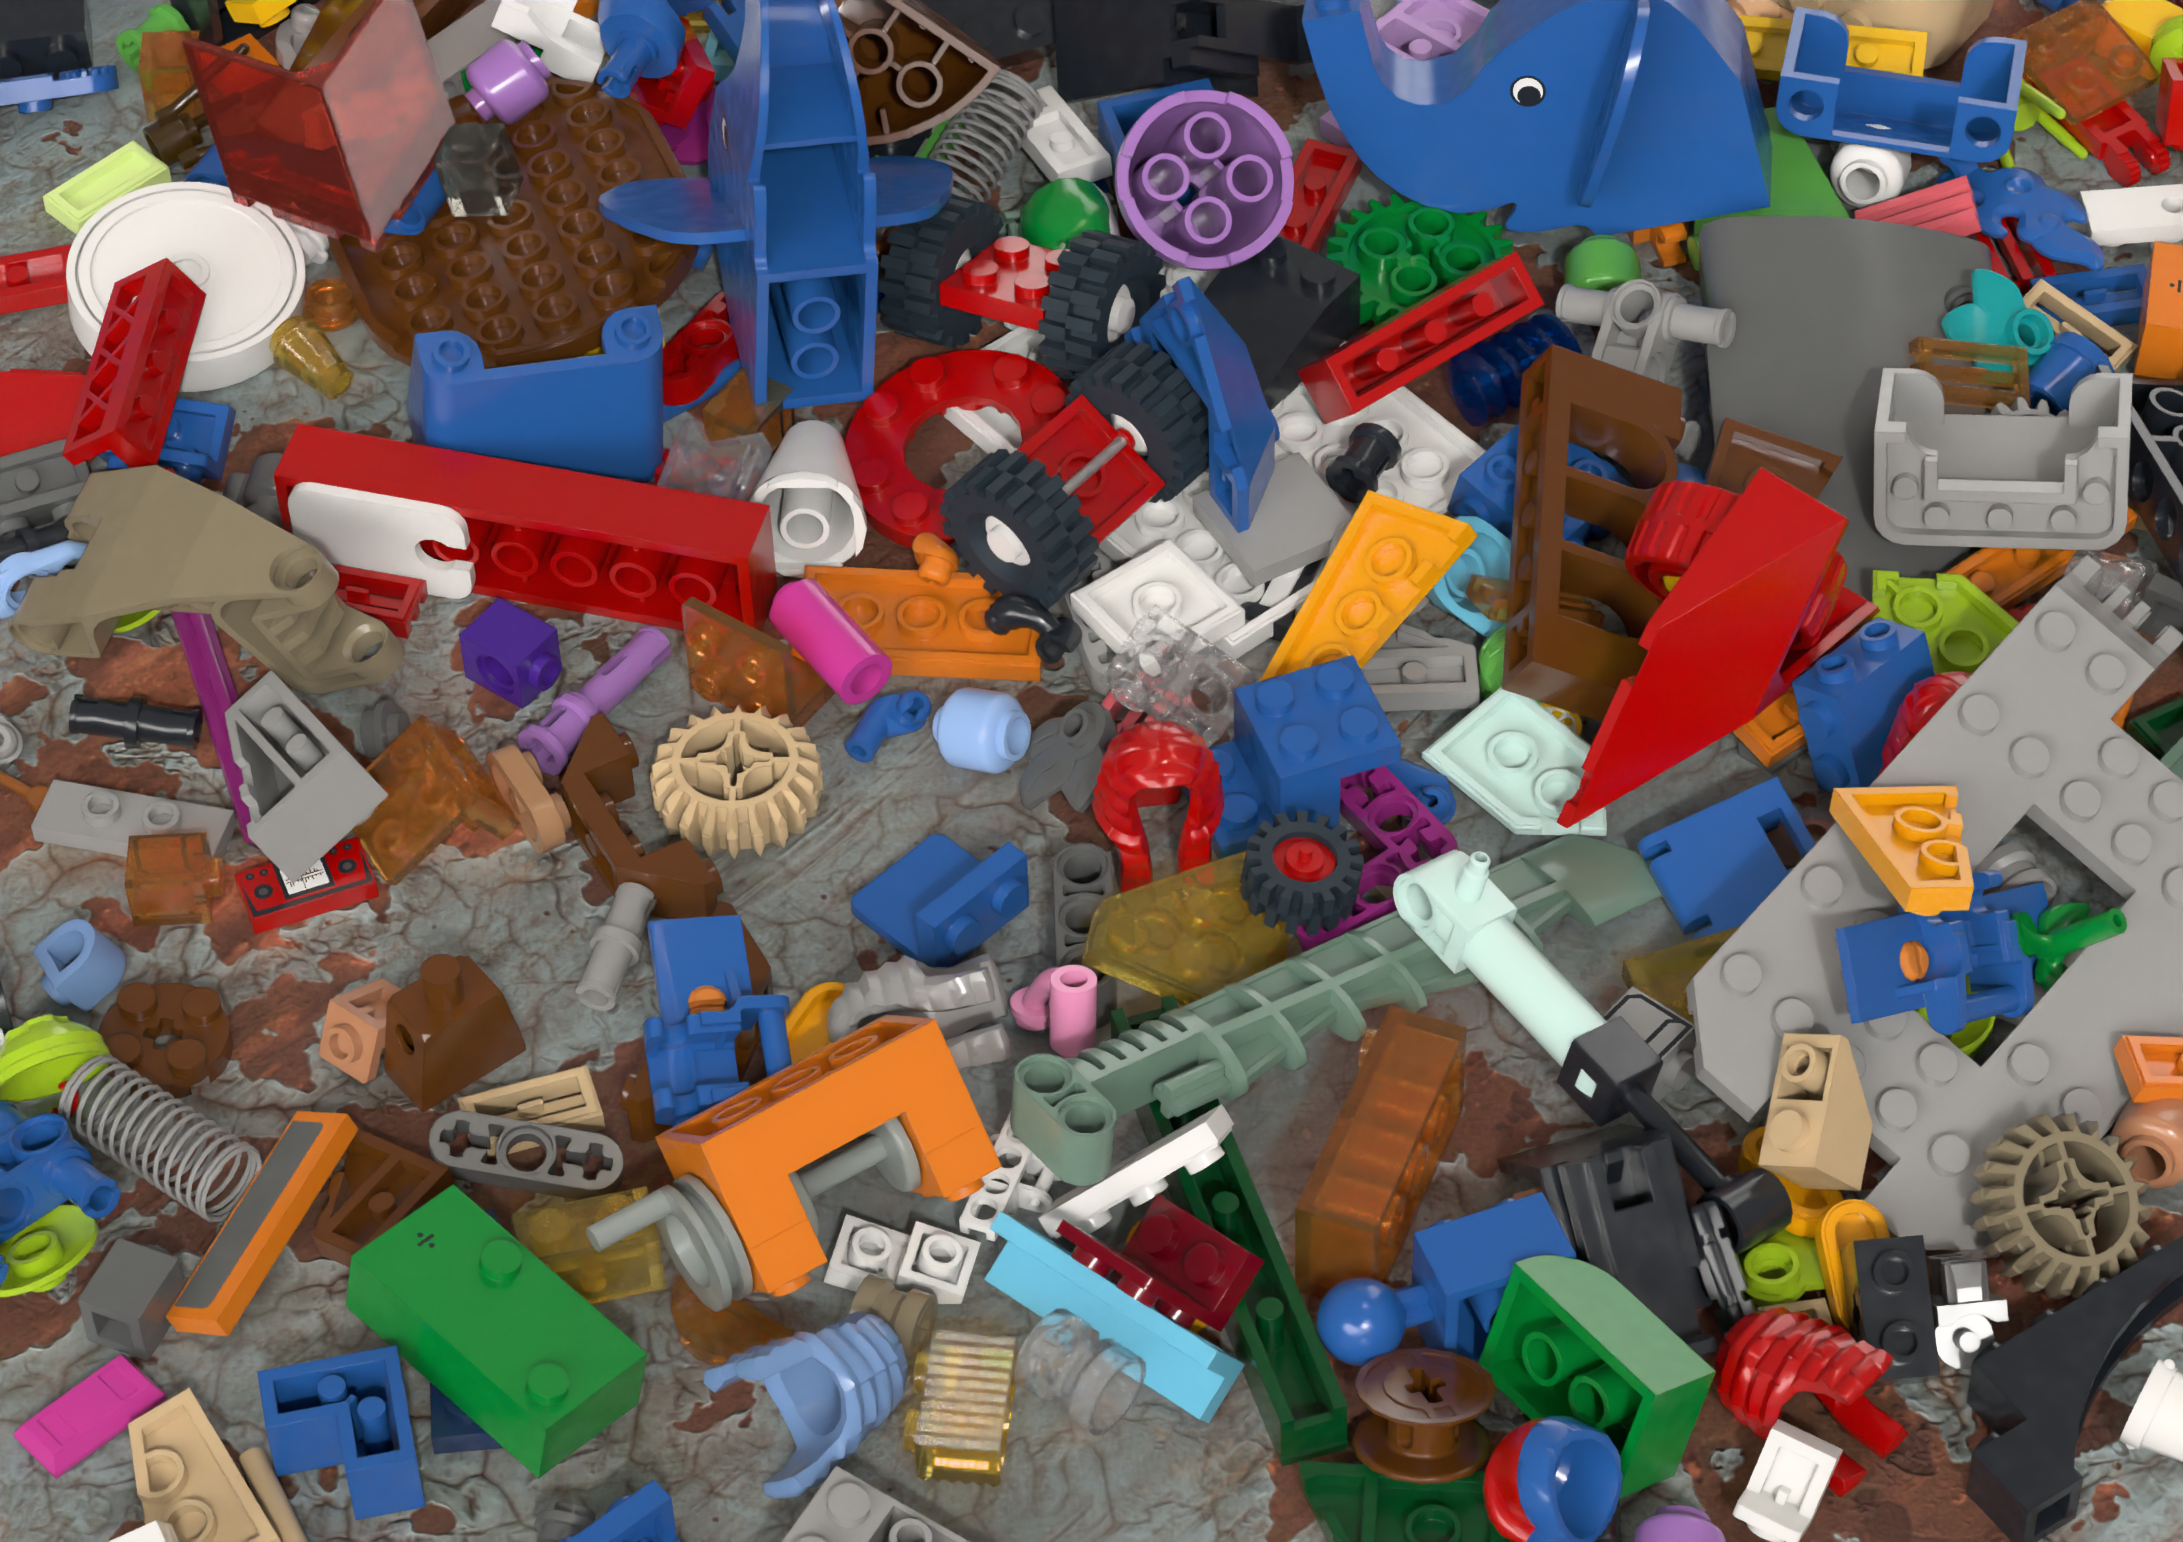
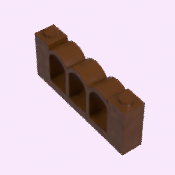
M1551 344L1522 374L1502 677L1503 690L1602 722L1621 680L1633 675L1637 677L1648 653V650L1638 643L1647 623L1660 607L1662 601L1649 593L1631 577L1625 567V560L1564 540V514L1603 527L1614 533L1628 548L1639 518L1654 490L1662 483L1674 481L1677 478L1678 467L1674 449L1681 442L1686 425L1685 418L1681 415L1682 389L1555 344ZM1569 442L1600 452L1617 460L1629 472L1635 488L1568 466ZM1560 588L1609 606L1621 618L1628 637L1559 615Z

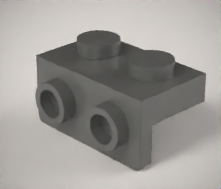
M66 439L0 457V542L14 538L15 531L27 526L35 528L52 522L58 523L64 521L90 473L86 461L74 466L62 456Z

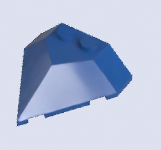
M1188 276L1178 280L1172 286L1174 292L1163 295L1139 319L1141 325L1130 329L1124 335L1125 341H1132L1135 347L1140 342L1151 345L1154 356L1161 350L1170 355V365L1175 369L1179 368L1208 408L1209 494L1237 533H1240L1250 528L1274 472L1275 442L1280 438L1279 427L1273 413L1267 406L1246 344Z

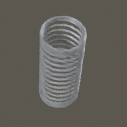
M1000 69L991 82L1001 84L1022 95L1032 105L1034 111L1029 112L1019 101L1008 94L996 89L985 88L979 94L982 98L976 97L972 101L980 109L971 108L969 104L966 106L967 108L962 109L953 116V120L947 124V129L941 134L940 141L935 144L934 151L929 154L928 159L942 161L960 169L975 178L983 186L974 185L953 172V180L967 187L977 197L965 194L952 187V193L982 202L991 199V192L997 189V181L1003 178V171L1009 168V161L1015 158V151L1021 148V141L1027 138L1028 130L1033 128L1034 120L1039 118L1040 113L1043 111V102L1038 92L1020 76L1004 69ZM993 94L1006 99L1007 101L1017 106L1020 110L1003 103L998 98L993 96ZM982 103L988 104L998 112L1013 118L1020 126L1010 124L991 113ZM969 112L974 119L965 118L964 113ZM977 114L991 118L996 123L1004 126L1013 136L1003 134L986 124ZM1023 121H1028V125L1025 126ZM963 122L968 129L959 128L958 123ZM971 124L982 127L996 135L1008 147L997 144L980 134ZM1016 131H1022V135L1019 136ZM957 132L962 140L953 138L951 133ZM965 134L978 138L993 147L1002 157L991 154L975 145ZM1010 141H1016V145L1013 146ZM945 143H951L956 150L948 149ZM958 144L971 148L985 156L995 167L984 164L972 157ZM1004 151H1010V155L1007 156ZM939 153H945L950 160L941 159ZM953 155L962 157L977 165L989 177L967 168ZM998 161H1004V165L1001 167ZM992 171L998 172V175L995 177ZM986 182H992V186L988 187ZM980 192H986V196L982 197Z
M98 1055L86 1061L73 1073L61 1094L58 1115L64 1117L71 1133L79 1136L86 1143H90L97 1150H101L108 1157H112L117 1163L122 1164L129 1171H133L140 1178H144L163 1193H167L172 1199L178 1200L184 1207H189L191 1211L209 1223L221 1222L230 1216L257 1172L261 1170L260 1153L255 1147L246 1141L241 1142L235 1134H229V1131L224 1127H218V1124L213 1120H207V1117L202 1113H196L195 1109L191 1106H185V1103L180 1099H174V1096L169 1092H163V1089L157 1084L153 1085L146 1077L142 1078L135 1070L131 1071L126 1064L121 1063L112 1055ZM102 1064H112L102 1070L90 1082L79 1102L76 1124H72L70 1109L76 1090L84 1078L96 1067ZM114 1070V1077L101 1089L95 1098L88 1115V1120L81 1123L82 1110L87 1097L94 1086L107 1073ZM125 1077H127V1083H126V1084H124V1079H125ZM138 1084V1090L128 1098L131 1086ZM111 1088L108 1097L101 1105L99 1110L96 1112L98 1104L104 1097L105 1093ZM149 1091L148 1098L139 1105L142 1093ZM123 1094V1096H122V1098H121L119 1104H118V1105L116 1106V1108L113 1110V1108L115 1107V1105L117 1104V1102H118V1100H119V1097ZM159 1098V1105L150 1112L153 1100ZM133 1102V1104H132V1106H131L129 1112H128L127 1115L123 1118V1120L119 1123V1121H120L121 1117L123 1116L124 1112L126 1111V1109L128 1108V1106ZM170 1105V1112L161 1119L164 1108ZM144 1109V1111H143V1113H142L140 1119L137 1121V1123H136V1124L133 1126V1128L130 1130V1128H131L132 1124L134 1123V1121L136 1120L137 1116H138L139 1113ZM181 1112V1119L171 1128L174 1116ZM155 1116V1118H154V1120H153L151 1126L148 1128V1130H147V1131L144 1133V1135L141 1137L142 1133L144 1132L145 1128H146L147 1125L149 1124L150 1120ZM114 1119L110 1132L103 1135V1128ZM192 1119V1127L182 1135L185 1123ZM165 1125V1127H164L162 1133L158 1136V1138H157V1139L155 1140V1142L153 1143V1140H154L155 1137L157 1136L158 1132H159L160 1129ZM125 1126L121 1139L114 1142V1135ZM203 1126V1134L193 1142L196 1130ZM98 1131V1136L94 1137L93 1133ZM176 1132V1134H175L173 1140H172V1141L169 1143V1145L165 1148V1146L167 1145V1143H168V1141L170 1140V1138L172 1137V1135ZM136 1133L132 1146L125 1149V1142ZM215 1134L214 1141L203 1151L207 1137ZM109 1138V1143L104 1144L103 1140ZM187 1139V1141H186L184 1147H183V1148L180 1150V1152L177 1154V1152H178V1150L180 1149V1147L182 1146L183 1142ZM147 1140L143 1153L136 1156L137 1148ZM226 1141L225 1148L214 1158L218 1145ZM120 1145V1150H119V1151H115V1148H114V1147H117V1146ZM198 1146V1148H197L195 1154H194V1155L192 1156V1158L188 1161V1159H189L190 1156L192 1155L193 1151H194V1150L196 1149V1147ZM158 1147L154 1160L147 1163L148 1155ZM131 1152V1157H130V1158H126V1155H125V1154H128V1153ZM242 1152H247L246 1168L238 1184L219 1204L206 1209L205 1203L214 1199L224 1190L232 1180L240 1164ZM170 1153L165 1167L158 1170L159 1162ZM208 1155L206 1161H205V1162L203 1163V1165L200 1167V1165H201L202 1162L204 1161L205 1157ZM236 1155L226 1178L216 1190L207 1196L212 1182L220 1174L224 1165ZM142 1159V1165H137V1161ZM181 1160L177 1173L169 1178L170 1169ZM153 1166V1173H148V1168ZM192 1167L188 1180L180 1185L181 1176ZM164 1174V1180H159V1175ZM201 1177L197 1189L192 1191L193 1182ZM175 1181V1187H170V1182ZM186 1188V1194H181V1190ZM228 1202H230L224 1209L216 1213H212L218 1209L223 1208Z

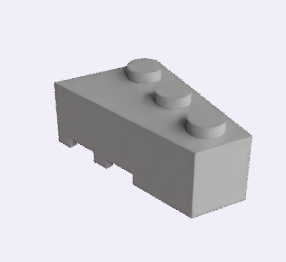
M272 670L224 713L233 760L242 770L244 784L239 786L241 800L249 807L251 822L246 824L248 837L294 883L355 826L365 822L372 815L375 807L388 794Z

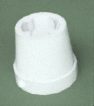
M2158 1359L2139 1395L2119 1440L2124 1442L2128 1449L2136 1448L2139 1450L2142 1447L2183 1462V1374L2178 1371L2179 1367L2175 1366L2174 1361L2171 1359Z

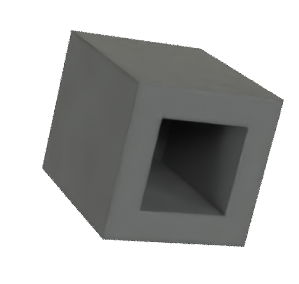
M118 1237L77 1299L88 1340L148 1361L171 1326V1323L165 1316L185 1286L179 1258L174 1257L167 1250L152 1244L142 1246Z

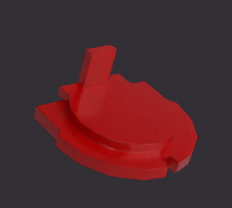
M10 368V372L0 371V457L66 439L86 375L81 371ZM101 424L94 432L100 430ZM96 456L86 460L87 466L91 464Z

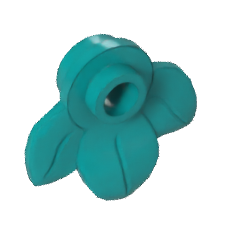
M1975 269L1971 275L1973 303L1962 305L1948 312L1942 318L1941 325L1952 346L1962 353L1975 356L1973 365L1975 380L1989 386L1999 387L2015 381L2023 367L2027 368L2035 365L2041 355L2050 349V343L2054 340V330L2045 314L2036 309L2026 308L2022 294L2015 283L1994 271Z

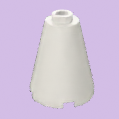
M807 420L795 424L786 433L748 501L770 505L776 572L784 576L803 578L805 565L842 567L843 563L855 553L857 556L863 549L867 531V516L840 433L833 426L822 421Z

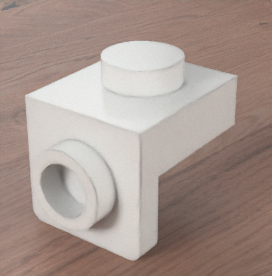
M1778 1419L1769 1433L1749 1483L1736 1503L1732 1513L1733 1516L1746 1522L1748 1528L1754 1534L1768 1541L1799 1542L1815 1517L1843 1449Z

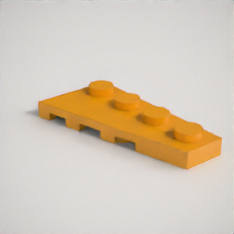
M1368 490L1260 681L1351 655L1354 656L1360 669H1362L1478 537L1476 532L1468 523Z

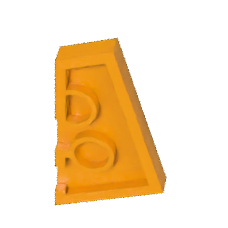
M1957 786L1834 788L1829 809L1830 814L1905 912L1921 916H1935L1941 913V911L1969 910L1974 882L1968 848L1962 845L1961 841L1963 820L1962 814L1956 812L1958 801Z

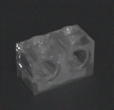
M1155 604L1137 621L1100 678V681L1112 689L1113 697L1126 708L1136 712L1144 711L1156 720H1170L1177 724L1189 726L1204 739L1207 747H1210L1223 735L1234 718V689L1256 683L1259 676ZM1139 654L1150 655L1158 662L1161 669V677L1151 676L1143 670L1139 662ZM1191 690H1199L1209 697L1213 707L1212 714L1202 712L1194 705Z

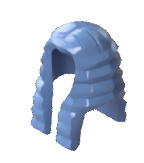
M855 1312L836 1324L823 1327L816 1334L797 1332L792 1337L781 1338L777 1341L771 1339L765 1345L752 1346L743 1353L730 1356L724 1364L716 1365L705 1371L704 1384L714 1393L743 1379L763 1381L768 1393L791 1431L797 1446L795 1453L782 1470L763 1483L764 1496L775 1499L798 1497L803 1495L809 1488L821 1485L835 1466L839 1467L842 1460L855 1454L859 1443L867 1438L871 1429H876L883 1425L890 1412L898 1407L904 1396L903 1388L907 1381V1362L903 1344L899 1342L900 1338L883 1319L873 1314Z

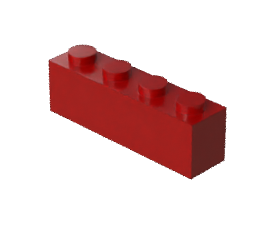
M1514 251L1481 265L1297 372L1324 423L1328 424L1359 412L1544 305V302L1517 251Z

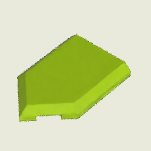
M1873 570L1872 603L1879 607L1880 612L1872 618V621L1880 617L1924 631L1935 674L1952 671H1964L1973 674L2019 624L2016 619L1964 575L1937 573L1936 579L1899 577V571Z

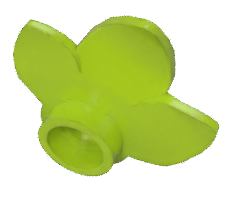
M1783 1230L1737 1255L1749 1287L1743 1290L1746 1299L1753 1298L1754 1304L1763 1307L1795 1302L1805 1291L1825 1289L1815 1238L1800 1237Z

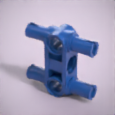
M0 1100V1245L67 1200H70L82 1209L85 1215L93 1219L109 1215L115 1209L120 1199V1189L114 1187L117 1185V1182L93 1167L91 1154L73 1138L64 1117L58 1114L44 1113L28 1118L17 1110L16 1106L11 1102ZM1 1254L0 1286L3 1284L8 1272V1265L5 1262L2 1263L5 1258Z

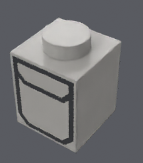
M1632 986L1602 1017L1609 1022L1621 1016L1661 1057L1663 1065L1651 1092V1096L1659 1102L1671 1089L1674 1091L1681 1090L1695 1072L1693 1053L1696 1040L1695 1025Z

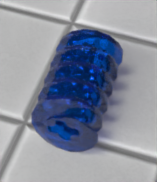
M1539 313L1534 315L1528 322H1520L1514 325L1508 332H1499L1489 341H1480L1470 350H1464L1450 358L1448 384L1454 403L1463 418L1470 425L1480 427L1487 422L1488 414L1496 418L1503 416L1507 412V404L1512 408H1519L1521 403L1522 374L1551 344L1583 354L1577 339L1570 329L1558 317L1549 313Z

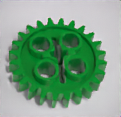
M1391 193L1389 206L1384 207L1378 201L1370 199L1368 200L1367 214L1356 209L1350 210L1349 223L1338 222L1336 224L1335 237H1329L1326 258L1360 274V324L1373 320L1375 326L1481 265L1512 253L1513 241L1502 239L1503 226L1501 224L1486 226L1487 212L1484 210L1469 216L1466 213H1454L1437 207H1427L1415 200L1404 203L1396 193Z

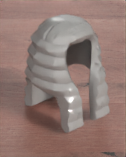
M990 953L980 955L950 968L927 966L904 955L897 962H885L878 970L865 971L859 982L846 983L842 995L832 1003L828 1012L827 1033L830 1043L887 1014L936 1019L958 1070L1004 1061L1013 1056L1010 1041L1003 1028V1024L965 1033L981 1023L996 1018L1008 1017L1007 996L999 969Z

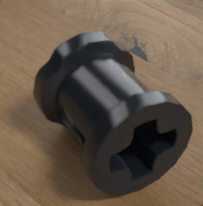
M1375 423L1357 425L1349 436V448L1344 455L1338 456L1326 468V480L1329 486L1343 499L1353 503H1361L1368 490L1377 492L1378 478L1383 471L1394 468L1399 461L1402 448L1398 439L1381 425Z

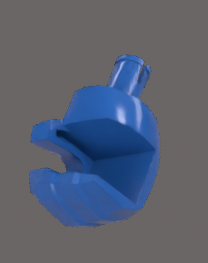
M599 0L598 20L600 37L607 53L611 56L608 63L605 64L597 75L598 84H604L610 76L601 89L609 96L624 99L633 90L639 76L644 78H662L670 75L677 68L685 45V28L678 16H687L688 13L705 10L706 6L715 2V0Z

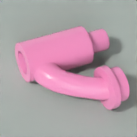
M1066 965L1046 969L1034 979L1029 987L1022 988L1011 996L1010 1011L1021 1028L1039 1031L1050 1027L1049 1043L1051 1048L1059 1054V1057L1063 1059L1077 1057L1080 1051L1086 1048H1094L1096 1045L1097 976L1091 969L1081 965Z

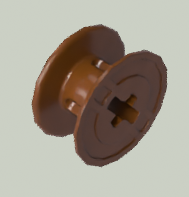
M1416 1348L1399 1349L1376 1356L1360 1368L1354 1386L1359 1401L1373 1414L1358 1424L1352 1438V1444L1357 1458L1372 1471L1393 1480L1417 1484L1449 1483L1473 1475L1488 1463L1493 1451V1443L1488 1430L1475 1418L1490 1408L1496 1394V1386L1492 1375L1479 1363L1450 1351Z

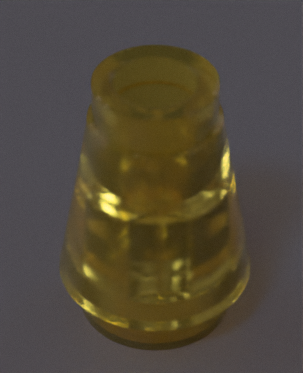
M293 316L282 322L275 329L269 343V349L273 353L275 365L319 393H322L330 400L338 398L349 389L354 375L347 368V365L316 321L306 320L302 316Z

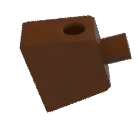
M448 954L430 956L421 965V978L393 994L387 1002L385 1073L422 1113L526 1051L525 1042L503 993L469 956L458 955L453 957Z

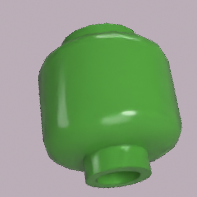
M1610 235L1590 236L1576 245L1566 255L1563 267L1564 285L1573 284L1576 287L1609 292L1612 288L1628 281L1641 279L1639 258L1631 246Z

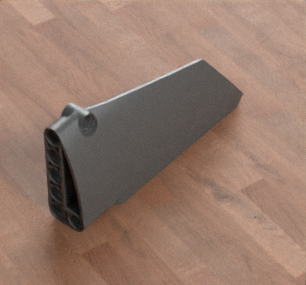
M1750 216L1715 219L1707 223L1701 229L1699 235L1701 303L1705 307L1731 309L1736 315V330L1732 343L1727 348L1704 344L1712 453L1719 429L1725 417L1843 456L1817 500L1848 519L1849 524L1837 547L1847 565V578L1843 586L1871 603L1873 570L1899 571V577L1936 579L1937 573L1944 574L1967 559L1970 555V547L1902 545L1892 543L1880 534L1875 526L1873 516L1874 429L1883 368H1913L1927 371L1935 376L1943 386L1945 396L1944 414H1986L1989 385L1975 380L1973 372L1975 356L1962 353L1951 345L1944 333L1941 321L1954 308L1973 303L1971 275L1975 269L1993 271L1990 248L1982 242L1942 231L1864 219L1819 216ZM1737 737L1739 756L1772 775L1809 750L1806 743L1767 769Z

